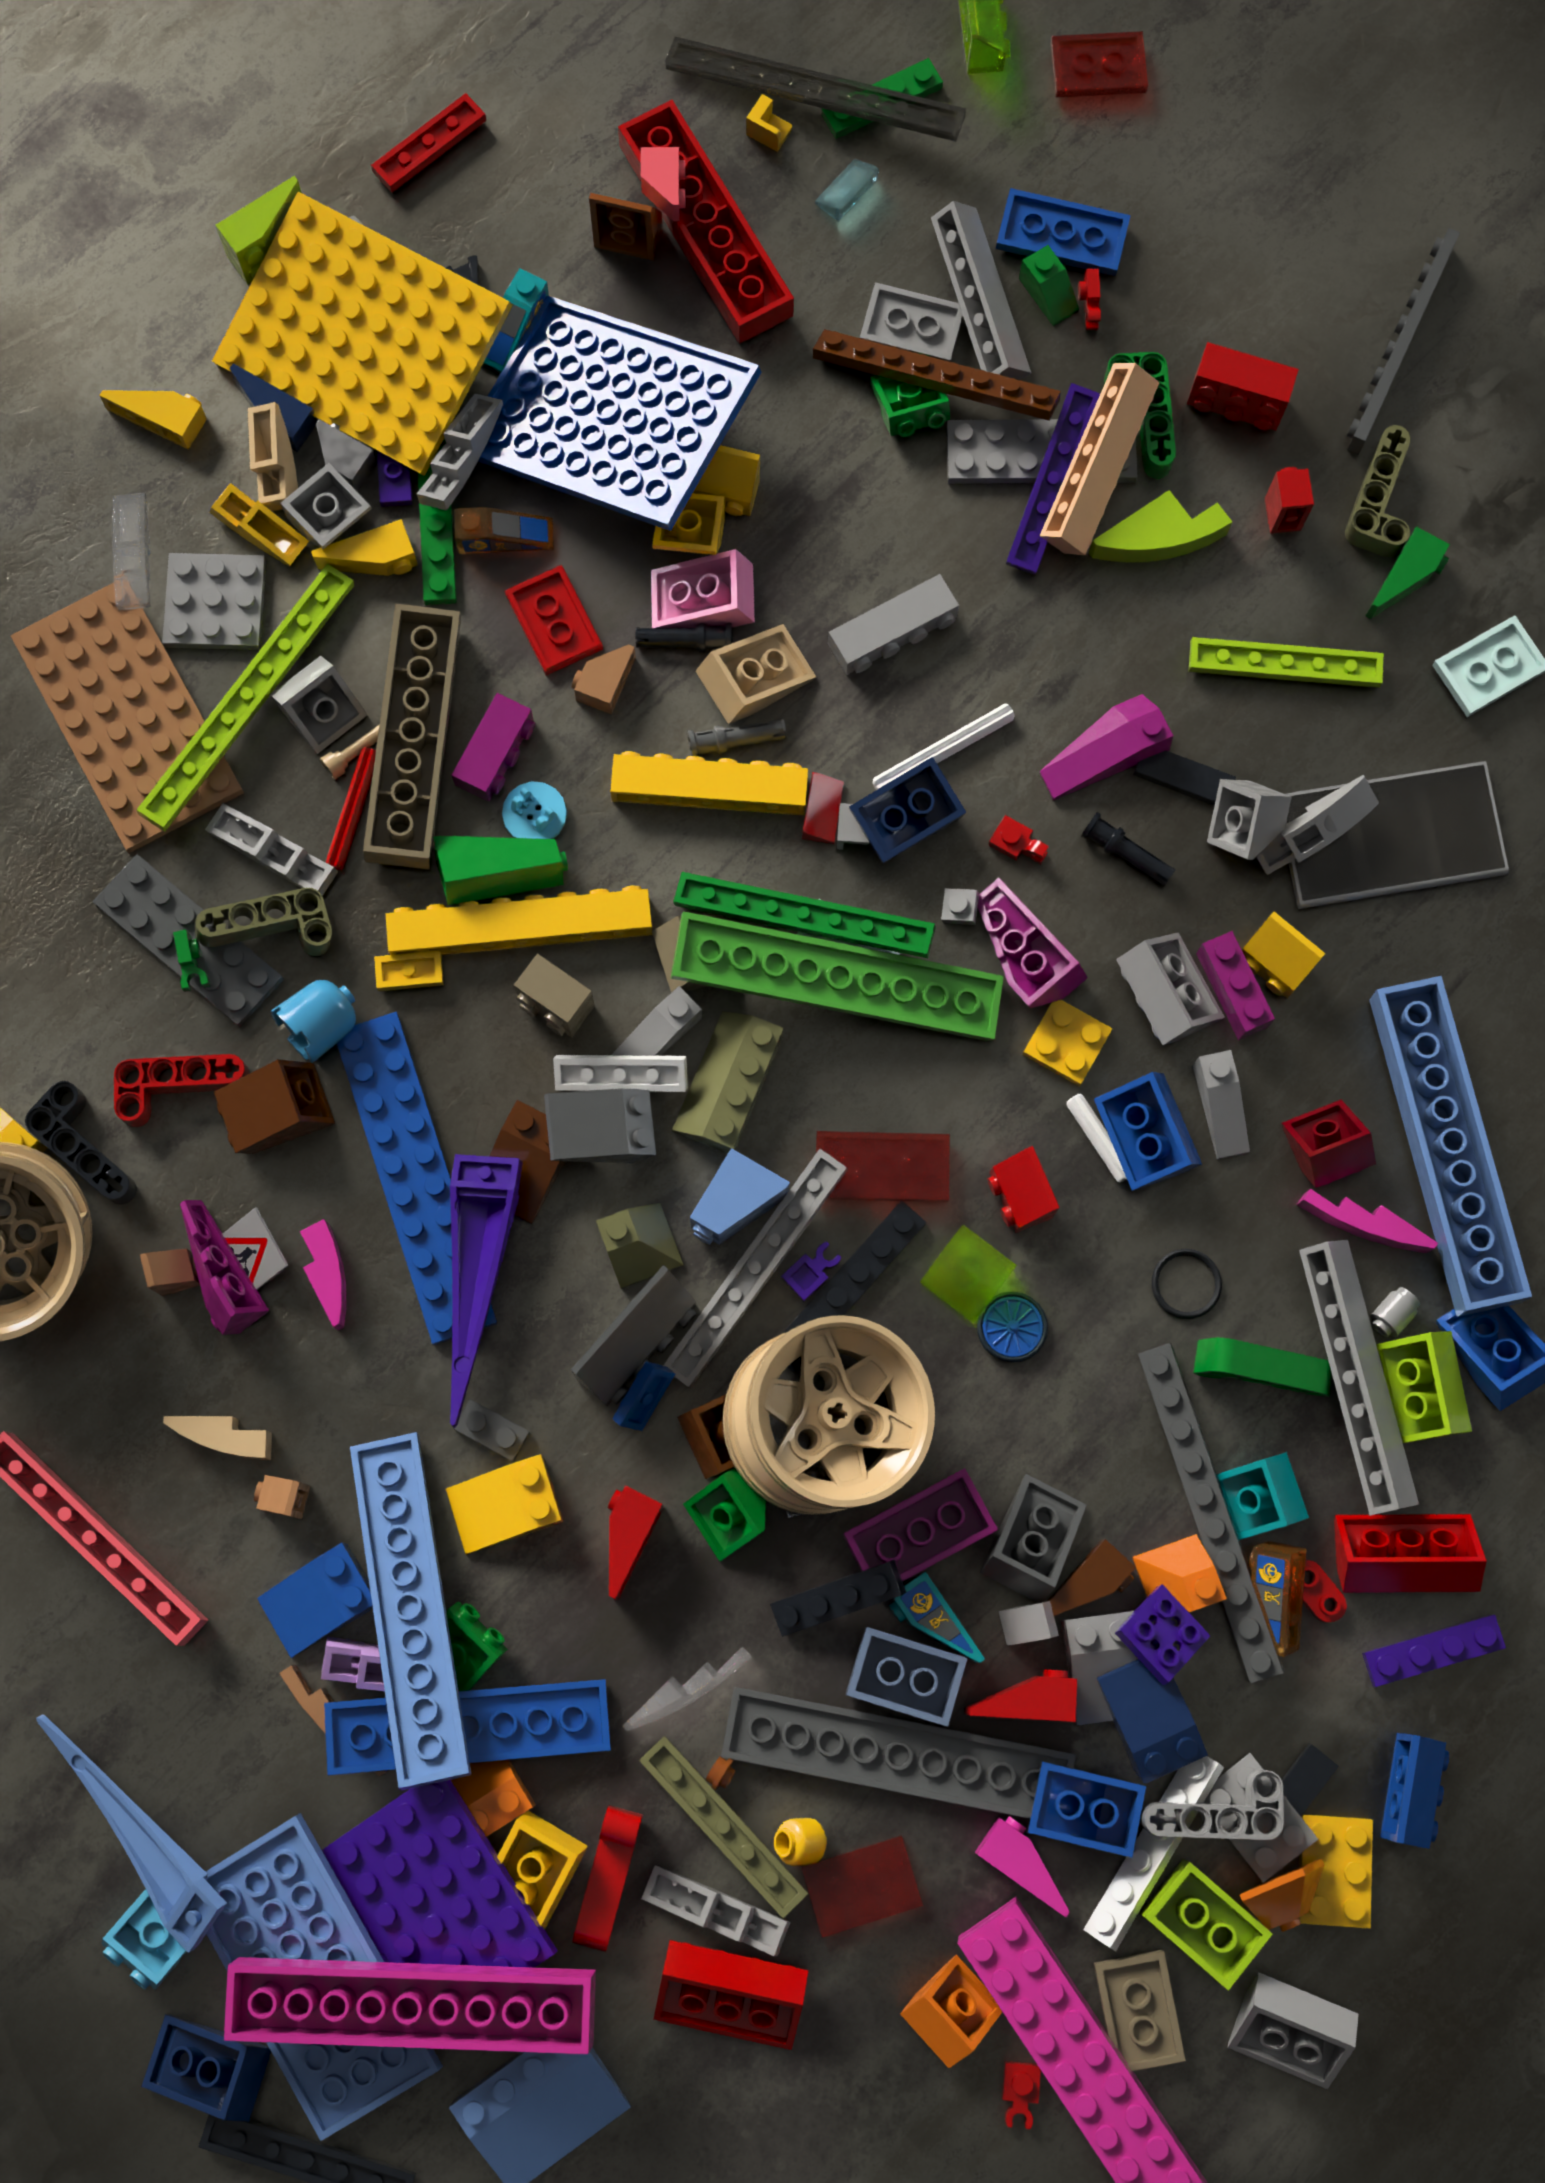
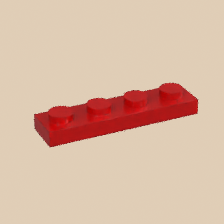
M467 93L463 94L371 165L372 172L393 193L487 121L486 114Z

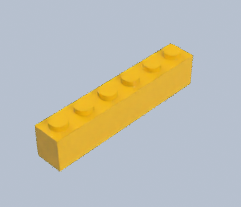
M625 751L621 755L614 754L610 792L612 802L805 815L808 768H802L801 765L796 763L770 766L765 761H752L750 764H742L729 758H722L715 762L705 761L704 758L699 756L673 759L668 754H655L654 757L641 756L637 752Z

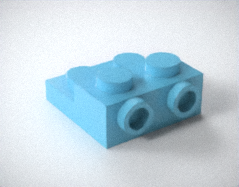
M146 1889L102 1938V1945L106 1948L102 1954L117 1967L122 1962L133 1971L129 1977L144 1990L149 1985L156 1990L187 1952L164 1927Z

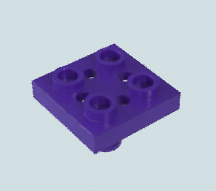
M1163 1584L1156 1587L1115 1632L1119 1639L1162 1685L1169 1683L1210 1637L1206 1630ZM1172 1618H1175L1177 1620V1627L1174 1626L1176 1623L1174 1620H1171ZM1173 1643L1179 1645V1651H1177V1646H1173Z

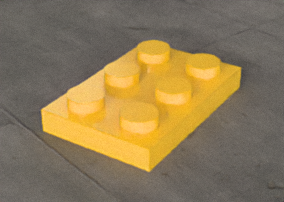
M1303 1814L1301 1818L1313 1831L1318 1840L1299 1854V1867L1322 1858L1324 1868L1309 1912L1299 1917L1301 1924L1371 1929L1373 1819Z

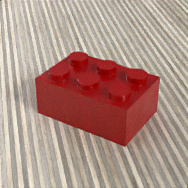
M1207 342L1187 405L1194 406L1195 409L1201 412L1211 411L1224 415L1225 418L1231 421L1241 420L1254 424L1255 427L1261 430L1271 429L1277 431L1289 403L1299 369Z

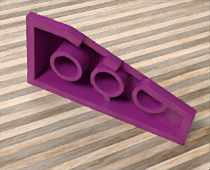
M1141 694L1113 706L1040 770L1039 774L1054 801L1131 768L1141 760L1165 750L1170 751L1173 734L1160 709Z
M1000 878L996 879L979 894L978 909L1004 970L1007 982L1029 1008L1064 999L1088 978L1080 963Z
M184 1200L180 1203L205 1306L211 1315V1322L222 1335L240 1334L269 1312V1309L203 1201Z

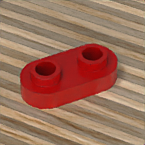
M1302 1560L1300 1564L1298 1597L1319 1621L1327 1623L1338 1621L1346 1612L1347 1604L1344 1595L1316 1562ZM1304 1571H1309L1313 1576L1310 1584H1306L1302 1580ZM1328 1598L1332 1599L1335 1603V1607L1331 1612L1327 1611L1324 1607V1602Z

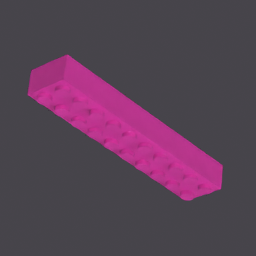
M1017 1896L959 1935L957 1944L1115 2183H1207L1135 2073L1130 2069L1120 2051L1117 2050L1109 2038L1107 2031Z
M238 1957L228 1964L224 2041L589 2054L594 2045L596 1970Z

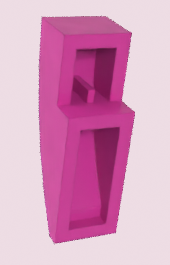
M323 1219L300 1231L315 1260L304 1266L303 1269L332 1326L339 1331L344 1328L346 1280L337 1241L329 1223Z

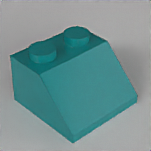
M1287 1452L1217 1474L1239 1540L1309 1518Z

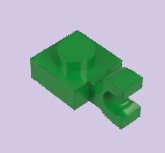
M186 929L173 932L178 962L182 970L180 981L182 990L184 992L191 991L190 980L193 977H200L201 985L204 988L210 987L207 974L198 968L197 958L202 957L198 939H193Z

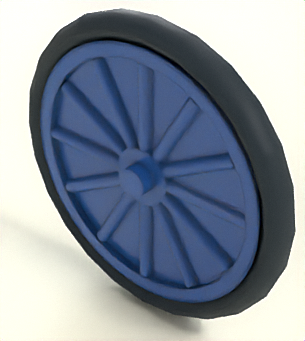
M1004 1292L988 1300L982 1307L978 1316L977 1332L981 1344L993 1357L1010 1363L1022 1362L1036 1355L1043 1347L1047 1338L1048 1322L1044 1310L1032 1297L1019 1292Z

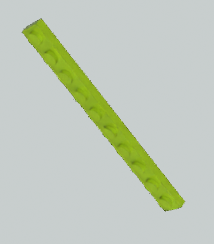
M328 563L137 808L139 816L164 832L169 828L269 698L270 694L354 587L353 579Z

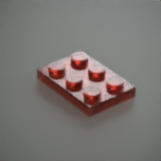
M1143 31L1051 37L1050 44L1056 98L1147 92L1148 80Z
M902 1835L820 1860L812 1865L801 1866L822 1938L923 1906Z

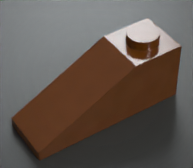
M1106 1539L1100 1540L1047 1600L1051 1603L1053 1615H1058L1105 1597L1116 1590L1122 1593L1134 1580L1131 1573L1136 1567Z

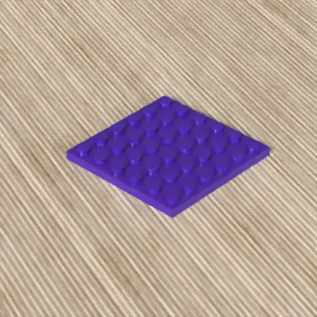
M451 1780L409 1789L322 1849L323 1854L384 1962L535 1968L558 1951L543 1926H540L537 1917L529 1904H526L521 1891L517 1890L516 1883L506 1867L498 1860L496 1851Z

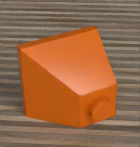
M1197 1534L1132 1557L1146 1597L1156 1587L1163 1584L1188 1612L1227 1599L1216 1568Z
M1322 1858L1240 1894L1242 1902L1268 1930L1279 1926L1281 1931L1284 1932L1300 1925L1299 1917L1309 1912L1324 1868Z

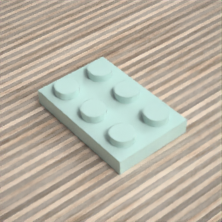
M1514 615L1435 660L1432 666L1466 717H1469L1544 674L1545 658Z

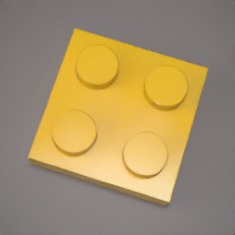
M1058 1000L1052 1002L1022 1055L1080 1087L1113 1028L1065 1001Z

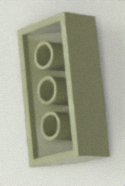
M722 1011L672 1132L726 1154L729 1153L731 1148L736 1151L783 1038L784 1028L753 1015Z

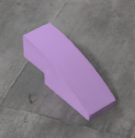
M327 1637L321 1679L356 1683V1688L385 1691L378 1645Z

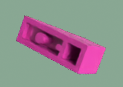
M1010 1816L1006 1822L997 1817L975 1853L1061 1915L1067 1917L1070 1912L1033 1843L1023 1835L1027 1828Z

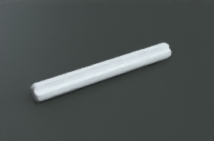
M1003 704L874 777L873 785L875 789L881 788L931 757L934 758L936 763H939L1010 723L1015 717L1012 708L1008 704Z

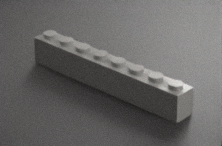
M1348 1240L1327 1241L1301 1249L1299 1252L1369 1515L1419 1505Z

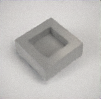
M945 888L941 917L943 923L976 925L979 900L978 891Z

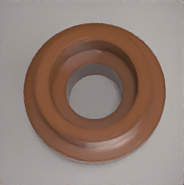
M721 1756L716 1760L706 1777V1781L712 1784L711 1788L717 1791L720 1786L726 1789L736 1773V1770L732 1768L734 1760L729 1758L726 1760Z

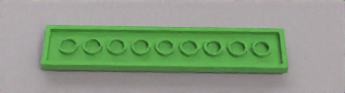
M684 911L681 914L671 972V979L990 1042L995 1040L1004 978L1001 975Z

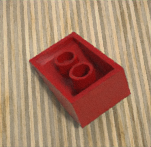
M626 1485L622 1492L616 1489L607 1507L612 1511L609 1516V1596L616 1600H619L665 1508L662 1503Z
M1044 1669L1043 1676H1033L965 1706L964 1714L970 1716L1076 1722L1077 1679L1068 1678V1671Z

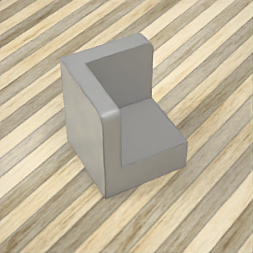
M840 803L837 849L843 850L844 843H870L849 809V806L853 804Z

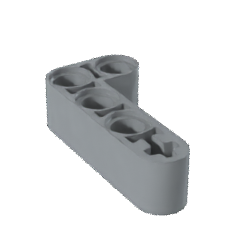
M1255 1770L1246 1779V1805L1152 1802L1144 1806L1141 1811V1825L1147 1832L1164 1837L1275 1839L1282 1832L1284 1825L1283 1783L1279 1775L1273 1771ZM1262 1776H1267L1272 1782V1790L1267 1796H1261L1256 1788L1257 1781ZM1157 1809H1159L1160 1814L1175 1817L1176 1824L1162 1822L1159 1825V1829H1157L1156 1824L1150 1822V1816L1156 1815ZM1197 1810L1202 1817V1823L1198 1829L1191 1831L1186 1826L1185 1818L1190 1811ZM1232 1811L1237 1817V1826L1232 1831L1226 1832L1221 1826V1817L1226 1812ZM1267 1812L1271 1816L1273 1823L1269 1831L1262 1833L1257 1828L1256 1822L1259 1815Z

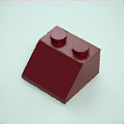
M1342 1099L1281 1123L1301 1171L1315 1188L1360 1172L1376 1164L1371 1132Z

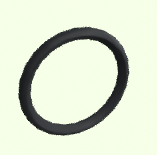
M1179 1249L1166 1254L1157 1263L1152 1275V1291L1158 1304L1167 1313L1182 1319H1193L1205 1315L1215 1307L1222 1291V1278L1216 1264L1207 1255L1193 1249ZM1193 1256L1204 1261L1211 1269L1215 1279V1290L1210 1302L1205 1307L1193 1312H1183L1174 1309L1164 1301L1160 1294L1158 1279L1164 1265L1175 1257Z

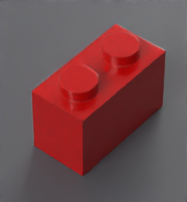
M1287 467L1276 472L1265 496L1270 534L1302 530L1314 506L1308 469Z

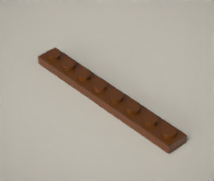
M824 329L813 347V359L1050 421L1060 401L1061 391L845 335L836 331Z

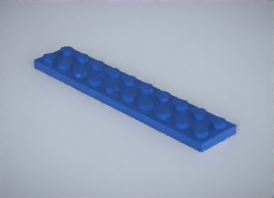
M393 1012L355 1025L350 1033L337 1043L431 1342L433 1345L452 1340L451 1177L398 1013ZM490 1304L484 1328L498 1324L492 1304Z

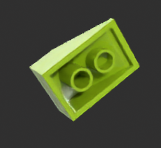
M295 175L215 225L227 258L247 285L253 281L297 192L302 193Z

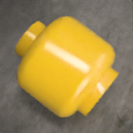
M788 1819L779 1826L774 1836L775 1851L787 1865L802 1866L815 1864L820 1861L826 1850L827 1837L822 1825L816 1819Z

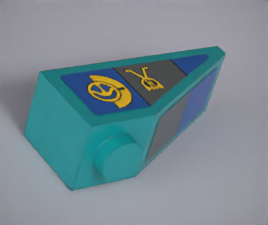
M519 268L503 296L513 306L482 365L501 374L544 300L549 296L547 281Z
M923 1572L904 1586L905 1594L892 1599L893 1603L889 1607L900 1623L906 1620L916 1630L975 1663H981L985 1660L926 1572Z

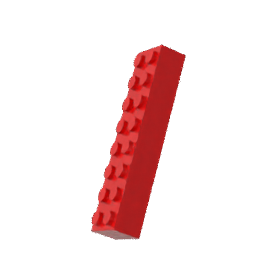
M670 100L618 126L619 146L640 181L641 147H679V160H685V180H679V189H685L686 207L685 209H679V221H672L663 211H661L662 218L738 343L740 344L793 317V295L674 101Z

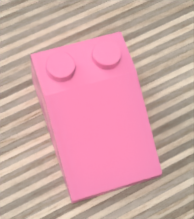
M733 549L717 553V555H709L651 570L652 628H696V625L700 623H705L706 626H726L727 623H732L733 627L755 623L753 563L738 550Z

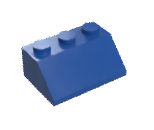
M1151 1072L1094 1099L1132 1191L1173 1178L1202 1165L1164 1073Z
M1397 1733L1380 1838L1430 1849L1431 1842H1435L1438 1833V1822L1434 1820L1436 1806H1441L1444 1795V1788L1440 1785L1442 1771L1445 1772L1449 1763V1751L1445 1750L1446 1742L1412 1734Z

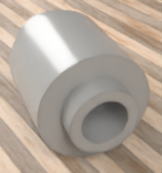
M1399 1287L1397 1291H1391L1371 1314V1318L1374 1321L1372 1327L1384 1337L1389 1335L1398 1337L1418 1314L1417 1308L1421 1305L1420 1301L1414 1294L1403 1287Z

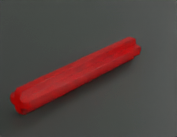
M364 747L361 750L326 858V863L333 866L336 870L344 868L373 778L376 750Z

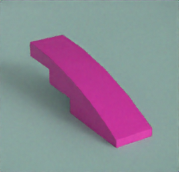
M1309 1189L1297 1204V1206L1330 1225L1360 1238L1389 1247L1428 1253L1435 1249L1438 1244L1382 1205L1371 1214L1347 1197L1342 1199L1336 1206L1312 1189Z

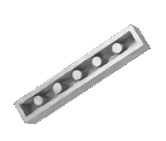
M952 201L933 215L931 220L980 368L990 373L1022 380L1031 374V370L978 211L975 207Z

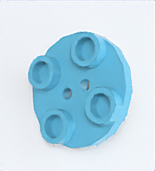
M531 781L520 784L508 794L503 803L502 817L505 828L513 838L553 839L560 834L566 823L567 810L563 797L555 788L543 782ZM538 806L541 807V810L539 811L536 810V807ZM528 816L533 817L532 820H528L527 818Z

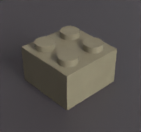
M538 953L514 984L517 1000L521 1003L519 1007L534 1018L537 1014L548 1021L546 1026L560 1036L566 1033L572 1038L595 1008L590 989Z

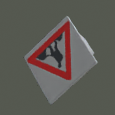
M257 1207L223 1233L224 1238L256 1290L265 1283L270 1282L288 1266Z

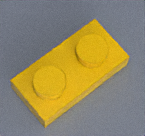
M440 950L374 957L376 987L378 991L444 985Z

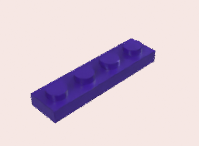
M1494 1614L1362 1653L1372 1686L1378 1687L1505 1649L1506 1646Z

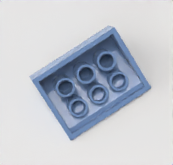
M592 2047L589 2054L519 2052L453 2100L449 2109L469 2140L503 2183H529L631 2108V2105Z

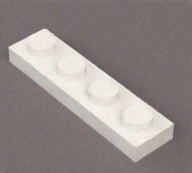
M556 1055L553 1058L555 1090L591 1091L623 1088L686 1092L688 1089L686 1056Z

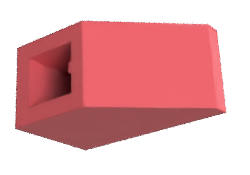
M641 147L642 193L672 221H679V209H685L686 207L685 189H679V180H685V160H679V147Z

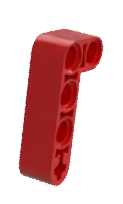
M233 1054L123 1060L116 1066L114 1071V1110L116 1115L130 1127H141L151 1117V1094L217 1091L250 1074V1071L246 1064ZM235 1066L239 1071L233 1073V1078H229L226 1073L231 1072L232 1067ZM199 1067L206 1068L207 1071L204 1078L198 1081L192 1080L194 1070ZM135 1070L139 1071L138 1080L135 1083L126 1084L128 1073ZM163 1070H173L170 1080L159 1082V1075ZM132 1103H139L138 1113L127 1117V1107Z
M611 1805L608 1806L572 1943L603 1952L607 1951L643 1814Z

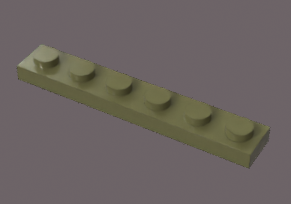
M665 1735L639 1760L782 1918L809 1894Z

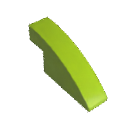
M1168 490L1092 540L1089 554L1095 559L1116 562L1166 560L1189 554L1223 538L1228 534L1232 520L1218 502L1192 519L1171 491Z

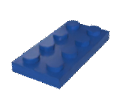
M1010 188L996 249L1030 256L1049 245L1063 265L1085 270L1099 269V273L1116 276L1131 215Z

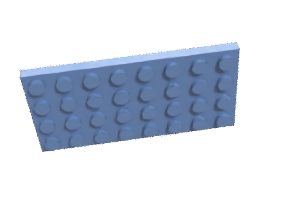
M301 1813L205 1871L208 1874L206 1881L227 1902L207 1932V1936L226 1971H228V1964L238 1957L384 1962ZM266 2042L320 2141L436 2073L443 2067L434 2049Z

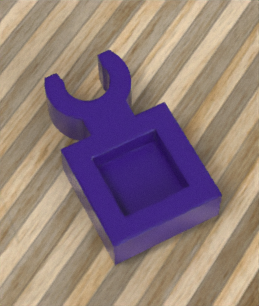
M828 1242L822 1243L817 1248L816 1257L813 1260L805 1253L781 1276V1279L803 1302L828 1280L829 1277L823 1270L836 1267L841 1260L839 1254L831 1261L824 1259L823 1252L829 1247Z

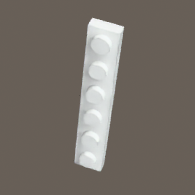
M1206 1756L1178 1769L1159 1802L1203 1804L1224 1767ZM1157 1809L1156 1815L1150 1816V1822L1156 1824L1157 1829H1159V1825L1162 1822L1176 1824L1175 1817L1162 1815L1159 1809ZM1192 1810L1186 1815L1185 1823L1188 1828L1197 1815V1810ZM1143 1828L1135 1842L1133 1857L1125 1858L1083 1930L1116 1951L1183 1837L1157 1836Z

